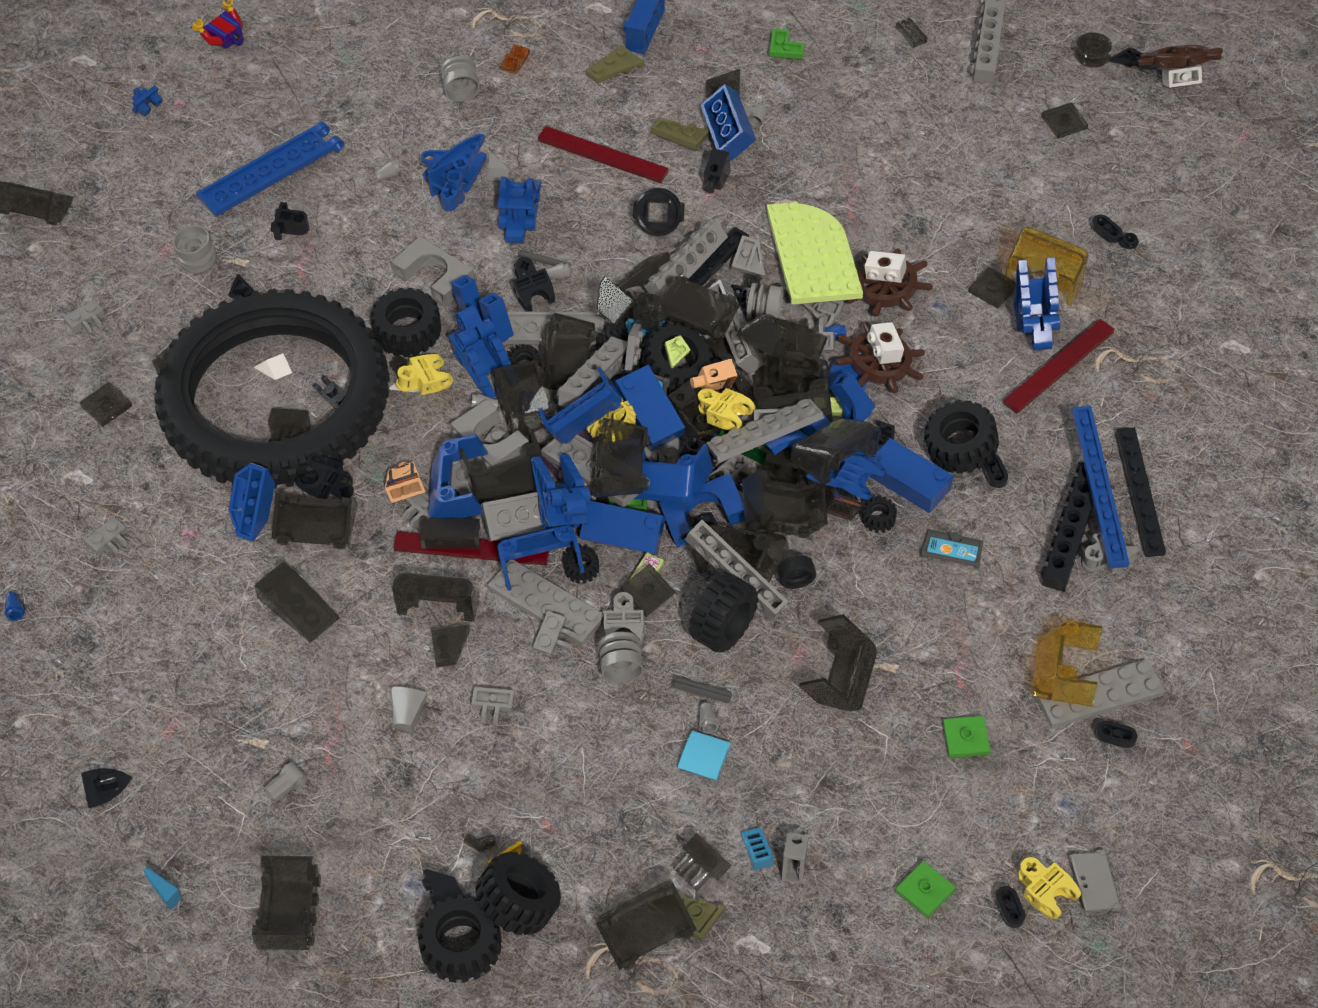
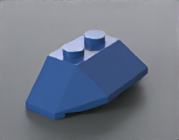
M254 463L248 464L235 474L228 508L232 523L236 529V535L249 541L256 539L269 519L275 482L269 470Z

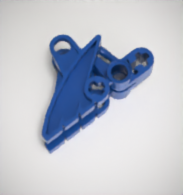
M479 133L469 137L448 151L428 150L422 153V163L430 167L423 174L424 180L429 183L431 197L440 194L442 208L445 211H453L459 204L464 202V193L472 188L477 175H479L486 162L487 154L483 152L478 153L485 141L484 134ZM427 156L434 157L431 160L425 159Z
M501 177L497 209H501L499 229L506 230V243L524 244L526 231H535L541 179L527 178L525 183L515 182V178Z
M1055 257L1045 259L1044 278L1028 279L1027 260L1017 261L1016 295L1014 297L1017 331L1021 330L1023 334L1030 333L1033 351L1052 349V331L1060 330L1059 314H1056L1059 310Z
M470 306L457 313L455 316L461 329L448 335L454 347L452 351L457 361L467 369L482 394L490 398L496 397L487 374L497 369L500 370L511 387L520 384L501 340L497 335L493 334L495 333V327L489 318L482 321L474 306Z
M850 436L848 439H841L826 444L821 452L835 458L833 464L826 463L810 469L806 477L825 485L843 488L853 495L869 500L872 493L868 490L865 483L871 474L884 477L887 470L879 462L882 458L881 456L866 452V449L863 447L864 444L859 439Z
M569 454L560 455L564 483L555 484L540 456L532 457L531 463L540 500L539 509L543 529L548 530L553 526L564 525L578 528L580 524H587L586 504L590 503V491L588 487L584 486V480Z

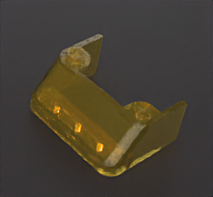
M1024 227L1019 233L1008 259L1005 279L1009 280L1013 272L1017 270V261L1027 260L1028 266L1044 272L1045 259L1055 257L1057 284L1061 290L1069 292L1067 305L1071 306L1083 287L1088 253L1079 246L1032 227Z
M1067 621L1039 637L1032 693L1036 697L1093 706L1097 682L1077 679L1076 669L1062 664L1063 646L1098 651L1102 626Z

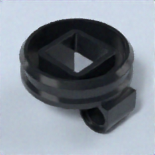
M652 188L644 192L638 200H634L633 219L636 220L640 229L649 235H667L677 228L680 221L684 222L685 203L680 202L678 197L668 189ZM650 202L668 204L667 222L649 221Z

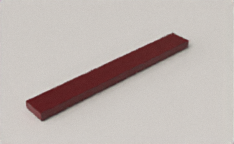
M545 126L538 136L539 142L658 183H662L669 172L668 167Z
M1102 319L1097 321L1003 400V404L1018 414L1110 337L1115 329Z
M397 531L394 543V551L501 561L498 551V545L501 541L489 542V540ZM549 551L513 560L518 563L547 566Z

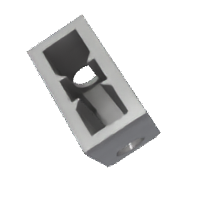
M795 829L793 833L787 834L783 857L782 881L803 884L808 836L805 835L802 829ZM791 859L798 860V864H793Z

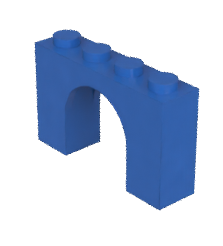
M467 275L451 282L460 312L470 306H474L482 321L486 318L492 321L495 327V333L493 334L497 335L501 342H505L508 338L514 336L503 298L493 292L481 299L475 280Z
M852 373L838 375L829 386L843 407L844 418L840 428L836 429L824 414V419L802 428L824 458L829 457L821 452L826 444L853 436L862 427L861 424L864 420L871 416L872 410L876 407Z
M731 473L705 482L696 497L690 502H659L677 548L688 544L685 541L686 536L691 531L688 518L692 509L703 502L720 504L724 508L731 526L749 519Z

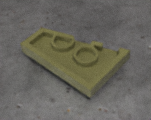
M621 45L588 68L586 76L598 84L616 77L618 73L631 72V69L635 67L642 68L645 66V61Z
M659 119L651 127L652 134L693 150H697L711 134L708 126H706V129L697 128L696 124L685 126L681 125L680 122Z
M660 889L648 904L650 910L702 942L723 914L726 907L720 904L718 906L713 905L702 899L687 898L683 894Z

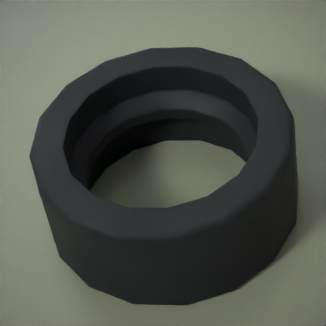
M807 556L790 557L781 562L777 568L780 583L787 589L807 586L814 581L817 574L812 559Z

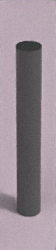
M520 250L518 254L519 257H528L531 260L552 266L562 262L569 263Z

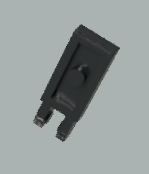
M324 375L321 377L323 383L327 385L324 390L316 383L312 386L326 402L337 409L343 401L346 392Z

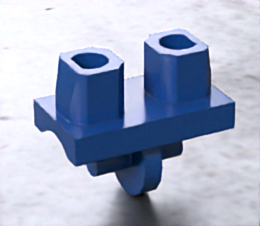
M154 85L148 91L146 88L142 90L138 87L133 90L134 96L132 97L134 101L132 111L135 114L139 112L146 116L151 111V107L148 105L150 102L155 107H158L163 100L158 94V87Z

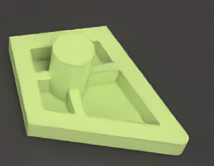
M681 335L665 342L670 366L674 368L690 352V348Z

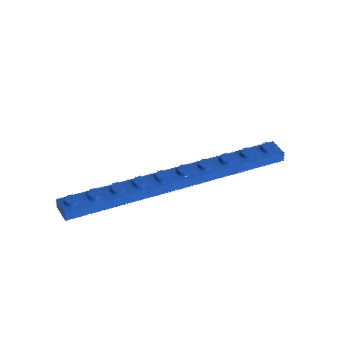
M1072 407V416L1108 568L1128 567L1129 559L1092 407Z

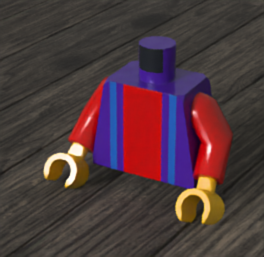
M223 0L222 6L224 9H228L229 12L224 11L203 28V21L201 19L196 20L199 26L195 23L192 24V29L196 32L199 31L200 35L209 45L227 49L234 43L238 46L243 44V25L236 9L232 8L233 0H228L229 5Z

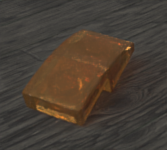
M514 44L510 54H506L500 69L516 74L529 56V48Z

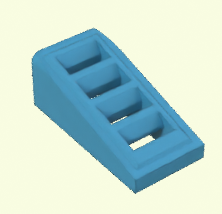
M761 827L741 832L753 870L773 866L774 857ZM759 835V837L748 840L750 836ZM761 841L760 844L751 846V843ZM763 847V850H759L756 852L753 851L755 849ZM762 854H765V855H766V856H763V857L756 858V856H758V855H762Z
M146 867L143 871L148 882L167 907L172 910L182 899L179 889Z

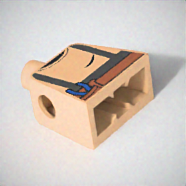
M732 359L702 367L698 376L690 378L692 388L700 387L701 390L708 388L716 392L724 391L725 388L730 389L737 377Z
M401 462L398 467L388 470L385 490L391 503L426 492L414 462Z

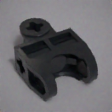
M519 258L514 269L517 279L512 280L511 288L524 311H533L531 298L535 295L542 296L545 300L547 299L549 304L555 303L553 285L546 269L537 271L530 258Z
M309 455L306 462L314 469L315 473L309 475L299 474L295 478V484L301 490L324 501L328 499L330 494L340 499H348L354 493L352 486L353 478L350 474L343 472V463L326 456Z

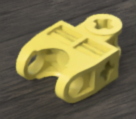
M426 354L409 358L408 366H402L398 369L397 375L399 378L396 380V387L403 392L418 389L421 395H426L448 388L453 383V377L450 373L437 371L444 364L441 355Z
M708 388L698 393L700 401L698 406L699 412L707 415V423L729 431L739 429L742 426V421L736 415H751L755 409L751 399L728 388H725L722 393Z
M1033 857L1025 858L1022 861L1018 878L1027 887L1023 897L1049 918L1057 919L1061 915V910L1056 905L1057 902L1054 899L1055 896L1069 897L1074 901L1081 896L1077 884L1055 862L1046 868L1038 859Z

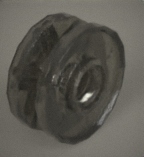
M1100 33L1083 34L1078 38L1075 57L1079 63L1087 67L1104 66L1110 59L1112 42L1107 36Z

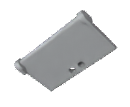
M1098 850L1096 853L1070 855L1085 912L1104 910L1115 912L1122 910L1107 860L1106 850Z

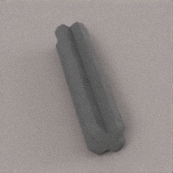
M676 677L673 682V687L725 703H729L732 697L731 691L681 677Z

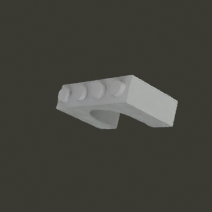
M420 236L391 261L393 274L404 281L409 280L417 271L427 266H438L446 270V273L431 286L433 299L445 307L455 299L451 282L464 275L474 279L471 266L465 265L455 256L449 255L442 248L436 247L429 240H425Z
M486 399L450 423L453 430L451 432L453 438L477 434L480 438L483 433L501 422L497 409ZM517 430L499 443L483 444L488 451V455L474 457V459L482 463L487 473L491 472L496 477L531 454L532 450L529 441Z

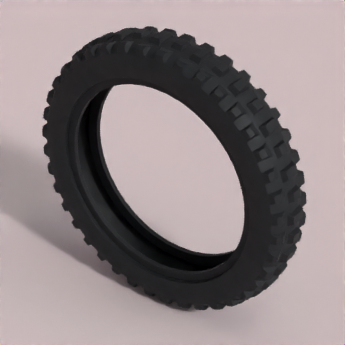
M270 289L265 294L255 291L248 297L243 298L242 295L235 296V301L229 303L224 300L214 310L208 308L203 312V317L200 319L195 317L190 321L189 328H183L178 333V340L171 341L169 344L170 350L165 352L161 358L163 364L158 367V377L155 380L157 392L154 393V400L157 404L155 411L158 420H160L159 425L162 432H165L167 442L175 448L176 453L181 459H187L189 466L193 469L199 468L202 475L206 477L215 476L217 482L220 483L230 481L232 486L235 474L248 464L254 463L269 470L275 482L274 489H276L277 485L285 484L286 487L294 486L295 478L299 474L309 475L315 473L314 469L306 462L311 454L326 456L343 463L344 459H352L357 455L356 451L360 447L366 446L368 437L374 435L377 430L376 426L382 421L384 416L383 410H385L387 404L386 398L389 397L388 382L390 381L389 371L387 370L388 364L386 356L383 355V349L378 340H376L373 331L366 327L365 321L361 317L355 318L354 312L351 309H343L341 303L335 300L328 302L326 297L322 295L312 297L311 293L307 291L296 294L292 289H286L284 293H277L276 289ZM294 335L318 341L334 350L345 361L351 371L348 391L335 412L312 430L286 440L248 442L225 436L207 425L194 409V399L198 384L211 364L235 346L260 337Z

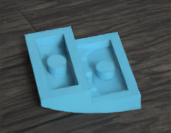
M692 731L677 768L718 781L731 743Z

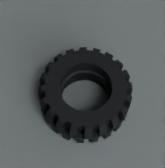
M398 288L397 291L391 290L386 296L382 295L379 301H376L370 313L372 331L382 349L388 354L393 353L394 356L398 357L400 355L404 357H409V355L417 356L420 352L423 351L424 353L429 350V347H433L436 340L440 337L441 320L439 307L436 301L429 294H424L422 290L417 289L416 291L413 288ZM410 317L420 320L409 327L392 325L402 318Z
M667 323L664 326H658L649 334L642 347L639 367L642 368L649 364L655 375L669 378L670 385L667 387V395L682 387L683 392L675 393L676 396H680L684 393L683 385L691 377L698 376L702 367L712 364L713 354L710 352L711 347L709 343L706 344L707 340L704 336L699 335V331L690 329L688 325L681 326V323H674V325ZM680 335L690 348V352L685 356L690 365L689 368H671L662 355V352L666 351L665 342Z
M958 400L952 404L950 402L946 403L943 408L939 407L935 410V414L932 413L930 415L929 421L925 424L924 438L928 454L932 462L937 464L938 467L945 468L947 472L951 473L953 471H956L957 474H963L965 471L970 473L974 472L973 470L976 468L979 470L984 467L983 464H988L992 457L995 456L999 447V436L995 418L986 407L982 408V405L977 402L973 404L972 401L965 400V402H961V400ZM970 430L977 433L973 439L965 443L954 444L946 441L951 434L957 431Z
M725 573L716 577L707 586V589L702 592L689 620L691 637L718 653L731 649V646H734L739 638L741 639L745 630L748 629L751 620H753L759 600L758 592L754 586L732 573Z
M506 852L495 856L488 864L476 883L475 894L476 900L479 901V908L485 912L486 918L491 919L495 926L502 927L506 932H514L515 935H522V933L524 935H531L541 931L559 908L561 890H559L558 881H555L554 874L547 870L548 867L540 864L536 858H530L524 853Z
M458 895L455 899H452L451 896L446 897V901L442 903L441 901L436 902L434 909L429 908L425 912L426 918H421L419 923L420 929H418L417 936L422 960L428 966V970L432 974L437 972V977L445 980L446 977L449 978V982L456 983L457 980H462V983H465L472 977L476 980L481 977L480 973H488L491 970L490 964L495 965L498 960V955L502 949L500 926H495L491 919L486 918L485 912L479 908L475 897L469 896V899H466L464 895ZM457 926H468L480 933L477 943L470 949L462 952H452L443 948L440 945L442 936L448 930Z

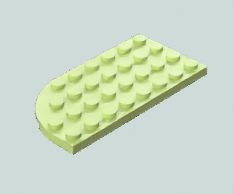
M797 202L767 205L766 210L791 304L863 298L862 287L846 233L836 218L822 209Z

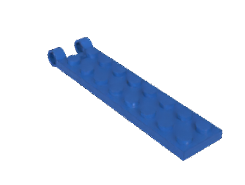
M320 121L312 128L197 191L196 195L210 212L217 217L331 151H340L344 147V142L338 136H333L326 142L322 137L329 134L330 128L325 122Z

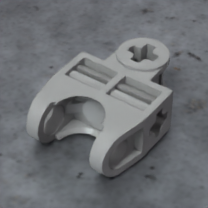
M1121 526L1122 534L1124 537L1127 531L1123 526ZM1100 532L1092 535L1090 546L1084 552L1085 557L1082 560V566L1089 572H1096L1104 567L1108 568ZM1125 546L1129 565L1141 555L1142 550L1139 546ZM1122 567V568H1110V569L1108 568V570H1109V571L1111 572V574H1112V573L1117 572V571H1119V570H1121V569H1123V568H1125V567Z
M620 592L614 597V611H604V637L614 632H630L640 638V646L642 647L643 610H634L631 594Z

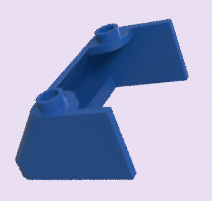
M601 367L597 369L603 382L549 419L542 408L538 409L544 426L559 443L567 444L571 442L578 433L610 411H615L621 406L622 398L617 388Z
M477 434L445 441L433 461L428 514L436 523L483 514L481 505L472 493L456 497V491L451 487L453 462L488 455L487 449Z
M638 440L626 457L627 466L650 480V485L634 498L640 500L677 503L690 502L696 497L713 470L707 444H703L697 455H683L675 464L648 462L642 440Z
M564 525L501 541L498 545V551L508 591L512 589L505 561L573 545L580 572L584 573L581 552L574 528Z

